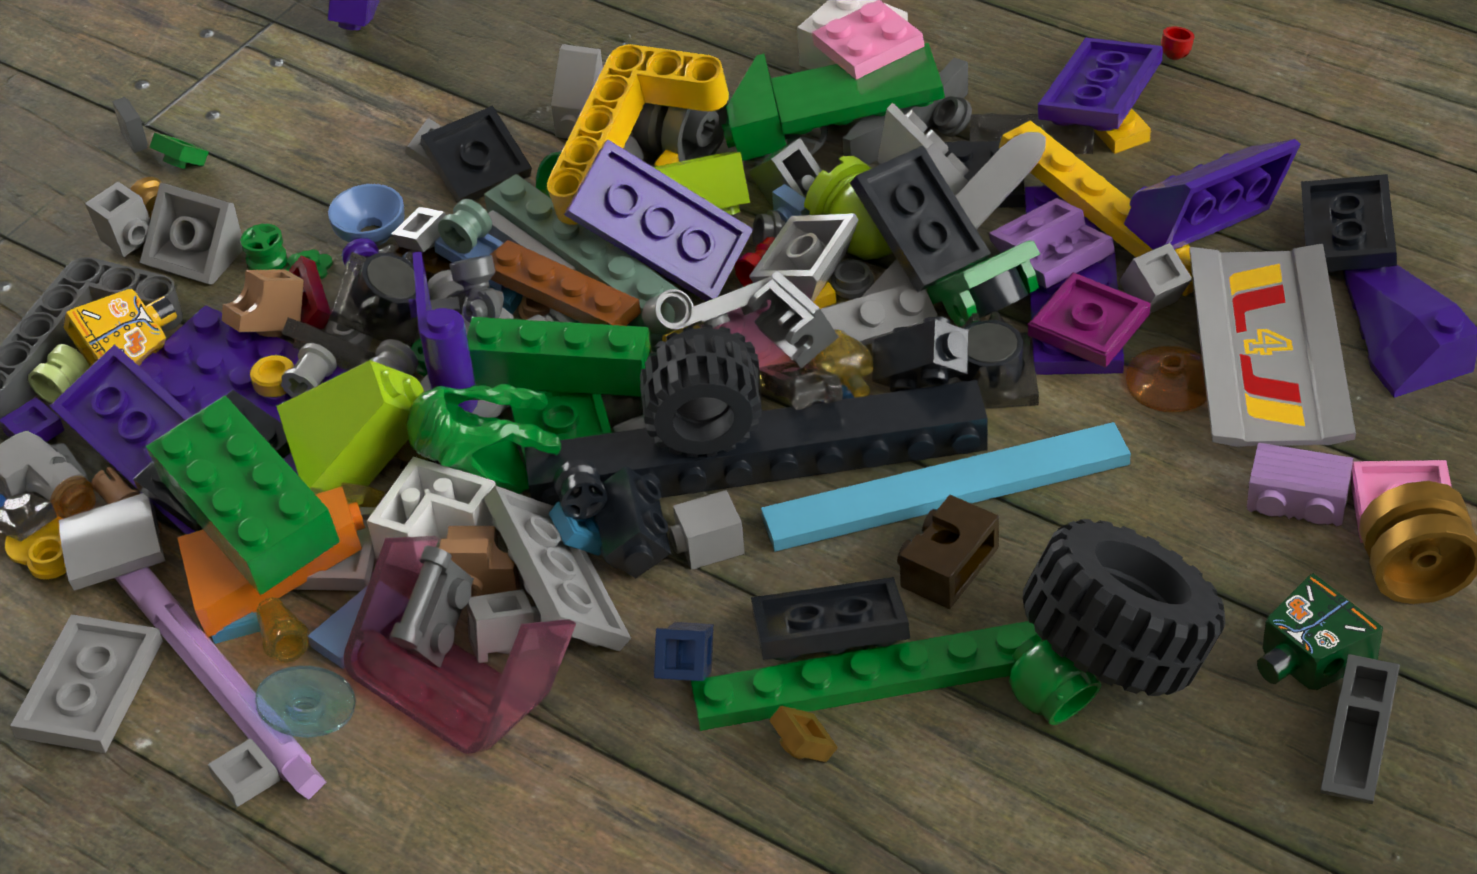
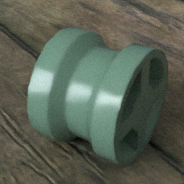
M469 199L460 200L453 208V214L445 215L438 223V232L443 241L451 249L464 254L469 253L476 246L477 238L485 237L492 229V221L487 211L480 204Z

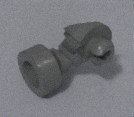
M492 255L473 257L450 263L453 281L464 287L465 296L468 297L467 302L463 306L464 318L469 323L472 317L499 318L503 308L504 296L503 292L489 288V280L496 272Z

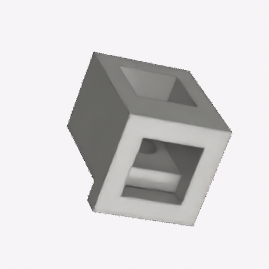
M523 589L470 597L467 604L468 637L478 663L488 662V653L508 654L516 652L520 648L535 646V635L542 634L541 615L537 606L531 607Z

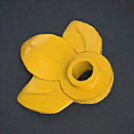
M49 510L41 517L30 534H11L6 536L5 551L8 557L13 562L27 565L30 573L39 579H53L65 574L66 567L59 530V520L63 518Z

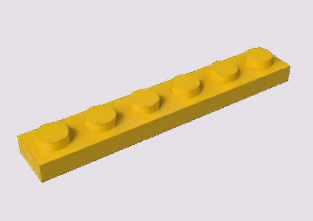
M1030 120L1002 135L999 148L1013 137L1025 132H1039L1046 137V149L1030 173L1067 203L1082 209L1087 219L1135 257L1153 250L1124 225L1131 209V199L1110 184L1103 176L1091 169L1071 151L1058 143L1042 128ZM1187 244L1175 249L1192 278L1189 255L1190 246ZM1193 280L1183 292V296H1187L1194 291Z

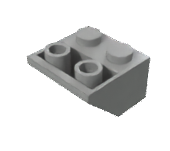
M892 103L886 110L877 161L883 164L923 145L956 196L968 183L964 177L969 172L967 167L953 153L948 157L945 156L949 151V147L932 129L925 135L923 132L928 127L912 110L904 114Z

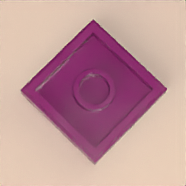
M1073 272L1028 323V336L1106 368L1150 315L1151 303Z

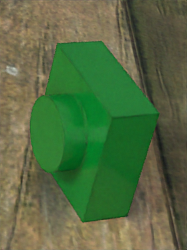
M155 132L149 147L164 154L162 161L186 169L187 163L204 166L209 151L182 139Z

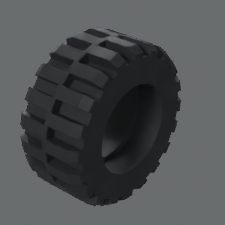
M1080 519L1077 522L1072 521L1058 528L1053 533L1023 589L1025 615L1029 623L1034 624L1035 632L1042 640H1047L1052 645L1051 649L1059 656H1065L1074 662L1073 666L1084 673L1088 671L1098 676L1099 681L1108 685L1116 684L1122 686L1124 691L1135 694L1143 691L1148 696H1160L1164 693L1166 695L1176 693L1189 686L1225 627L1224 604L1222 598L1217 596L1216 588L1211 582L1205 581L1202 578L1203 573L1194 565H1188L1182 560L1183 557L1173 550H1167L1159 545L1160 542L1149 536L1145 538L1136 534L1133 529L1125 526L1119 528L1113 526L1111 522L1102 520L1096 523L1091 519Z

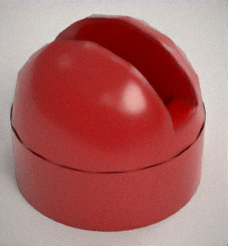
M1177 26L1165 28L1161 39L1164 55L1172 60L1186 57L1193 46L1195 38L1193 32Z

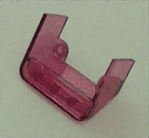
M436 536L385 538L344 650L346 671L353 680L457 750L466 754L487 751L547 697L576 623L570 619L521 624L502 674L484 662L478 663L476 657L454 643L445 654L440 668L427 665L392 641L390 635L395 623H401L423 566L419 560L424 547L428 545L439 548L441 539Z

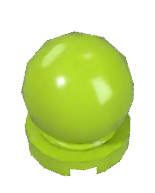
M855 156L839 158L841 164L836 166L830 173L822 170L808 190L804 201V208L810 211L809 215H856L858 223L847 251L848 254L862 260L879 259L893 254L850 185V182L856 175L872 169V167Z

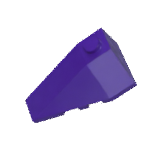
M1399 265L1378 269L1343 270L1353 309L1357 311L1359 317L1360 334L1362 339H1365L1368 348L1370 368L1394 398L1474 372L1477 357V327L1455 302Z

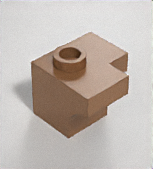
M246 270L245 284L240 296L234 298V301L223 304L222 321L238 332H257V334L267 337H280L283 335V331L299 330L304 280L287 270Z
M495 526L448 527L447 539H441L439 548L452 555L451 560L474 578L471 585V597L520 590L517 565L511 560L508 553L499 549Z

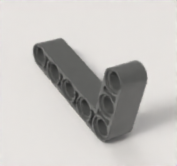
M84 257L71 261L0 345V419L36 396L37 393H35L28 381V375L39 364L47 363L48 354L57 345L65 344L73 348L76 346L64 329L67 311L118 292L133 289L145 306L162 296H165L171 302L176 311L177 318L161 327L163 332L176 328L183 319V312L173 280L165 275L96 258Z

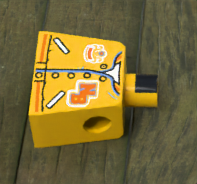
M127 289L67 311L64 329L90 367L114 344L140 366L153 352H158L164 347L166 336L161 327L175 320L177 314L173 305L165 296L145 306L133 289Z

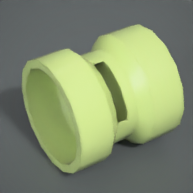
M59 344L48 354L46 364H39L28 375V381L35 393L52 404L90 366L84 356L76 349L65 344Z

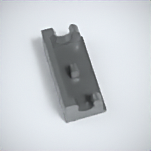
M777 270L771 275L772 280L750 298L748 306L755 310L763 302L771 300L769 309L762 312L754 323L765 336L795 364L802 368L837 340L839 336L821 309Z

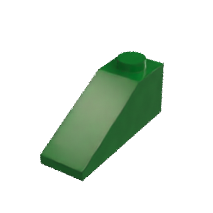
M764 53L756 55L726 106L729 123L722 124L728 148L736 146L737 152L741 153L742 161L774 153L776 150L787 145Z

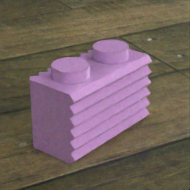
M1258 443L1250 476L1247 509L1250 512L1257 510L1260 514L1281 517L1285 515L1288 518L1295 517L1298 520L1304 518L1308 522L1310 521L1315 524L1329 525L1333 523L1336 526L1342 525L1353 458Z

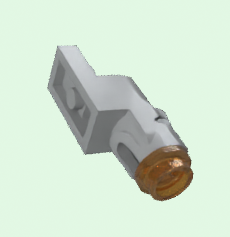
M29 431L18 433L0 444V494L16 509L33 499L48 506L61 518L71 517L93 509L96 496L92 484L88 481L86 473L65 444L50 446L41 437Z

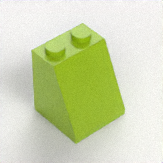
M369 360L276 406L298 476L314 494L342 486L348 503L356 500L409 439L406 427L411 404L424 392L420 382L412 375Z

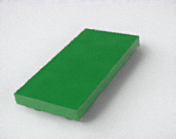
M925 43L924 47L857 80L838 64L771 78L784 134H806L817 127L831 124L846 125L854 119L870 115L885 116L887 108L892 103L899 109L910 106L925 107L934 101L945 98L943 84L929 43Z

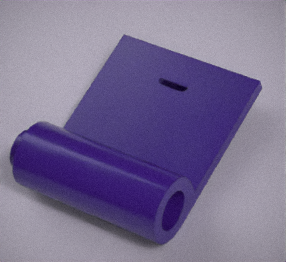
M422 252L412 253L416 299H409L411 317H418V328L430 389L432 390L437 386L464 389L476 385L464 319L455 310L447 308L432 310ZM478 400L464 401L458 404V406L472 413L477 407Z

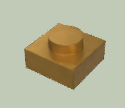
M780 706L769 720L781 737L779 741L783 749L797 759L809 758L827 762L838 749V746L814 713Z

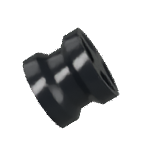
M577 459L565 463L555 472L553 478L554 489L559 496L562 510L567 516L573 519H587L595 516L605 507L607 493L600 481L599 472L593 463Z

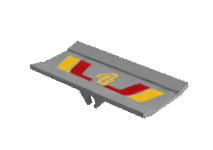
M1323 244L1293 248L1291 251L1220 253L1218 250L1190 247L1189 255L1212 442L1242 447L1257 446L1258 443L1277 446L1332 445L1355 440L1356 430Z

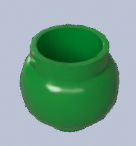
M1035 634L1023 642L1013 653L1012 658L1016 663L1011 669L1009 682L1015 697L1025 708L1034 714L1043 715L1049 724L1057 725L1068 720L1087 706L1100 691L1102 684L1094 674L1088 671L1084 673L1073 666L1074 662L1067 657L1059 656L1051 649L1052 645L1047 640H1042L1038 634Z

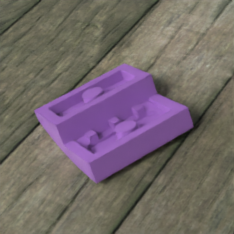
M1058 198L989 233L990 241L1000 252H1004L1028 240H1034L1040 255L1030 259V262L1036 273L1038 284L1046 289L1068 278L1073 272L1077 273L1115 253L1112 237L1085 225L1083 210Z

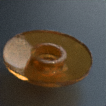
M1180 346L1150 348L1134 357L1127 367V389L1139 403L1148 408L1162 412H1184L1195 409L1207 402L1202 355L1194 350Z

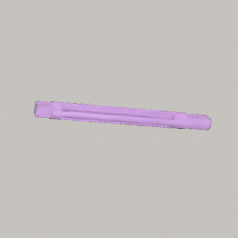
M149 567L115 577L120 586L155 628H159L161 635L247 738H251L276 767L278 775L282 780L289 782L297 792L309 800L326 783L325 779L311 764L309 755Z

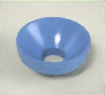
M364 184L349 188L332 201L328 210L330 224L338 237L347 242L360 238L374 241L377 246L385 243L392 236V233L403 223L405 217L403 199L400 194L393 188L380 184ZM371 225L381 227L371 231L360 232L364 227Z

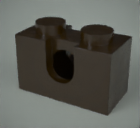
M949 495L938 509H932L928 513L922 527L923 534H917L913 539L906 540L900 548L897 557V564L900 565L901 587L947 609H951L999 548V516L953 495Z

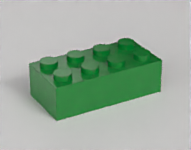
M226 395L146 446L160 480L260 596L340 542L329 509Z

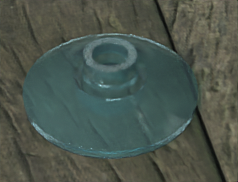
M292 666L270 674L259 685L255 698L257 713L269 727L286 735L305 738L324 736L342 728L352 718L356 702L352 687L343 677L330 670L315 666Z

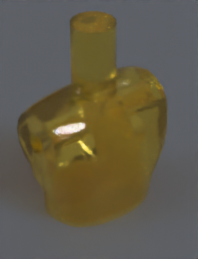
M834 329L839 338L820 351L810 361V369L815 383L819 388H833L845 385L854 398L868 396L870 394V387L863 380V377L869 375L873 370V360L869 350L845 331Z

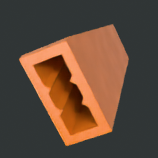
M342 486L315 494L329 509L340 542L261 596L204 530L177 537L194 610L207 637L216 635L225 626L251 612L258 611L307 582V577L319 571H326L362 550L357 531L365 529V524L358 502L348 504Z

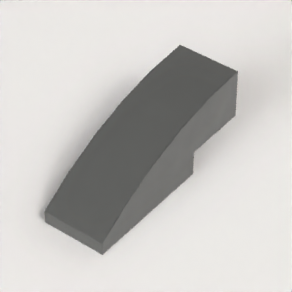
M1348 654L1320 793L1373 804L1400 664Z

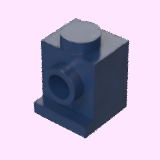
M674 622L668 628H656L654 678L704 681L712 673L714 624Z

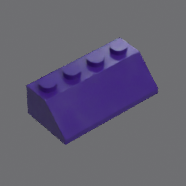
M1296 139L1247 147L1232 154H1224L1219 159L1205 165L1199 164L1192 170L1180 175H1172L1165 181L1150 187H1142L1130 200L1131 209L1124 225L1153 250L1168 243H1171L1175 250L1269 210L1301 144Z

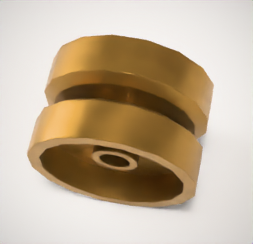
M1433 481L1406 483L1389 489L1370 502L1362 513L1359 532L1364 548L1370 558L1369 563L1375 582L1380 592L1393 601L1408 604L1436 602L1455 595L1470 585L1477 576V536L1461 494L1449 485Z

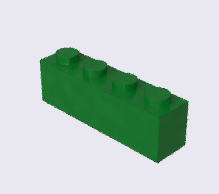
M472 317L467 333L475 384L490 387L508 384L515 388L641 396V370L646 369L645 362L649 353H651L648 327Z

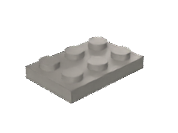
M71 614L10 725L15 738L106 753L163 642L159 628Z

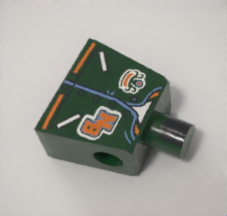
M1312 573L1266 620L1262 646L1265 655L1257 660L1258 670L1262 677L1271 684H1277L1288 675H1292L1309 690H1319L1344 677L1348 654L1378 660L1383 626Z

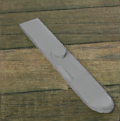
M1025 132L1013 137L995 153L955 196L976 230L1039 162L1046 149V137L1039 132ZM897 259L862 297L911 283Z

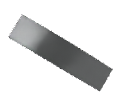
M953 58L939 73L945 98L949 96L964 98L968 94V62ZM943 99L934 101L925 107L910 106L900 110L904 114L912 110L928 127L926 130H928L935 124L933 119L934 111ZM870 115L862 117L843 137L844 156H855L867 165L877 161L885 116Z

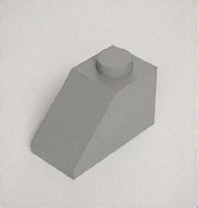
M562 44L559 51L551 102L555 137L569 138L603 69L601 49Z

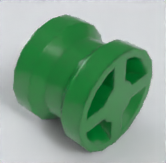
M262 223L254 225L242 233L240 241L242 249L246 253L245 260L248 270H282L286 266L288 260L286 249L282 246L281 230L277 226Z

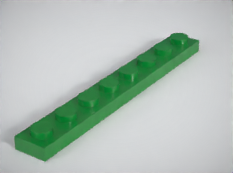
M1029 621L707 677L704 681L691 680L700 731L770 719L780 706L810 712L1010 676L1011 669L1016 663L1012 658L1013 653L1023 642L1037 634L1035 626L1029 623Z

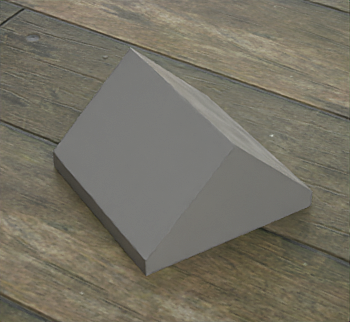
M160 182L140 263L207 284H214L243 251L240 241L242 233L234 203Z
M855 214L790 216L749 276L750 279L755 283L770 277L778 270L814 302L847 253L858 218Z

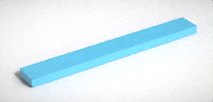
M1112 422L762 507V520L775 552L926 515L932 509H938L949 495L969 503H975L1130 465L1131 453L1117 426Z

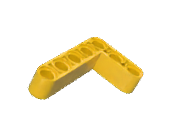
M633 44L619 46L614 49L608 56L548 178L547 188L557 218L562 223L568 225L578 224L565 216V211L603 143L608 139L624 148L645 103L698 111H715L723 107L729 99V92L721 61L711 55Z

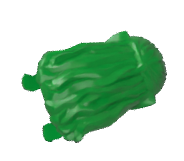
M500 384L494 387L473 385L464 389L437 386L432 390L422 392L413 401L406 427L411 447L418 454L432 461H439L441 466H447L493 480L497 487L517 494H521L529 489L527 471L521 460L517 445L533 447L539 451L555 455L559 454L562 448L558 435L548 433L536 425L515 423L495 417H482L458 406V404L464 401L484 400L498 405H510L523 409L528 407L542 411L548 405L547 397L543 391L536 393L530 389L515 388L508 384Z

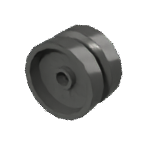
M729 95L727 103L715 111H698L645 103L632 129L633 137L636 138L641 149L657 156H661L665 150L672 151L678 154L679 162L715 155L725 138L722 124L729 123L726 106L731 97Z

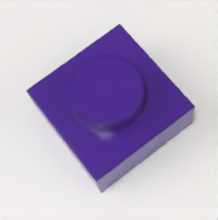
M37 397L0 419L3 432L9 438L18 433L29 431L47 442L65 431L60 417Z

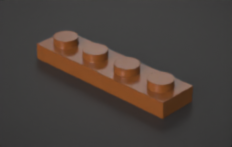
M510 240L504 242L490 254L493 257L496 271L490 280L581 323L627 326L641 314L639 299Z

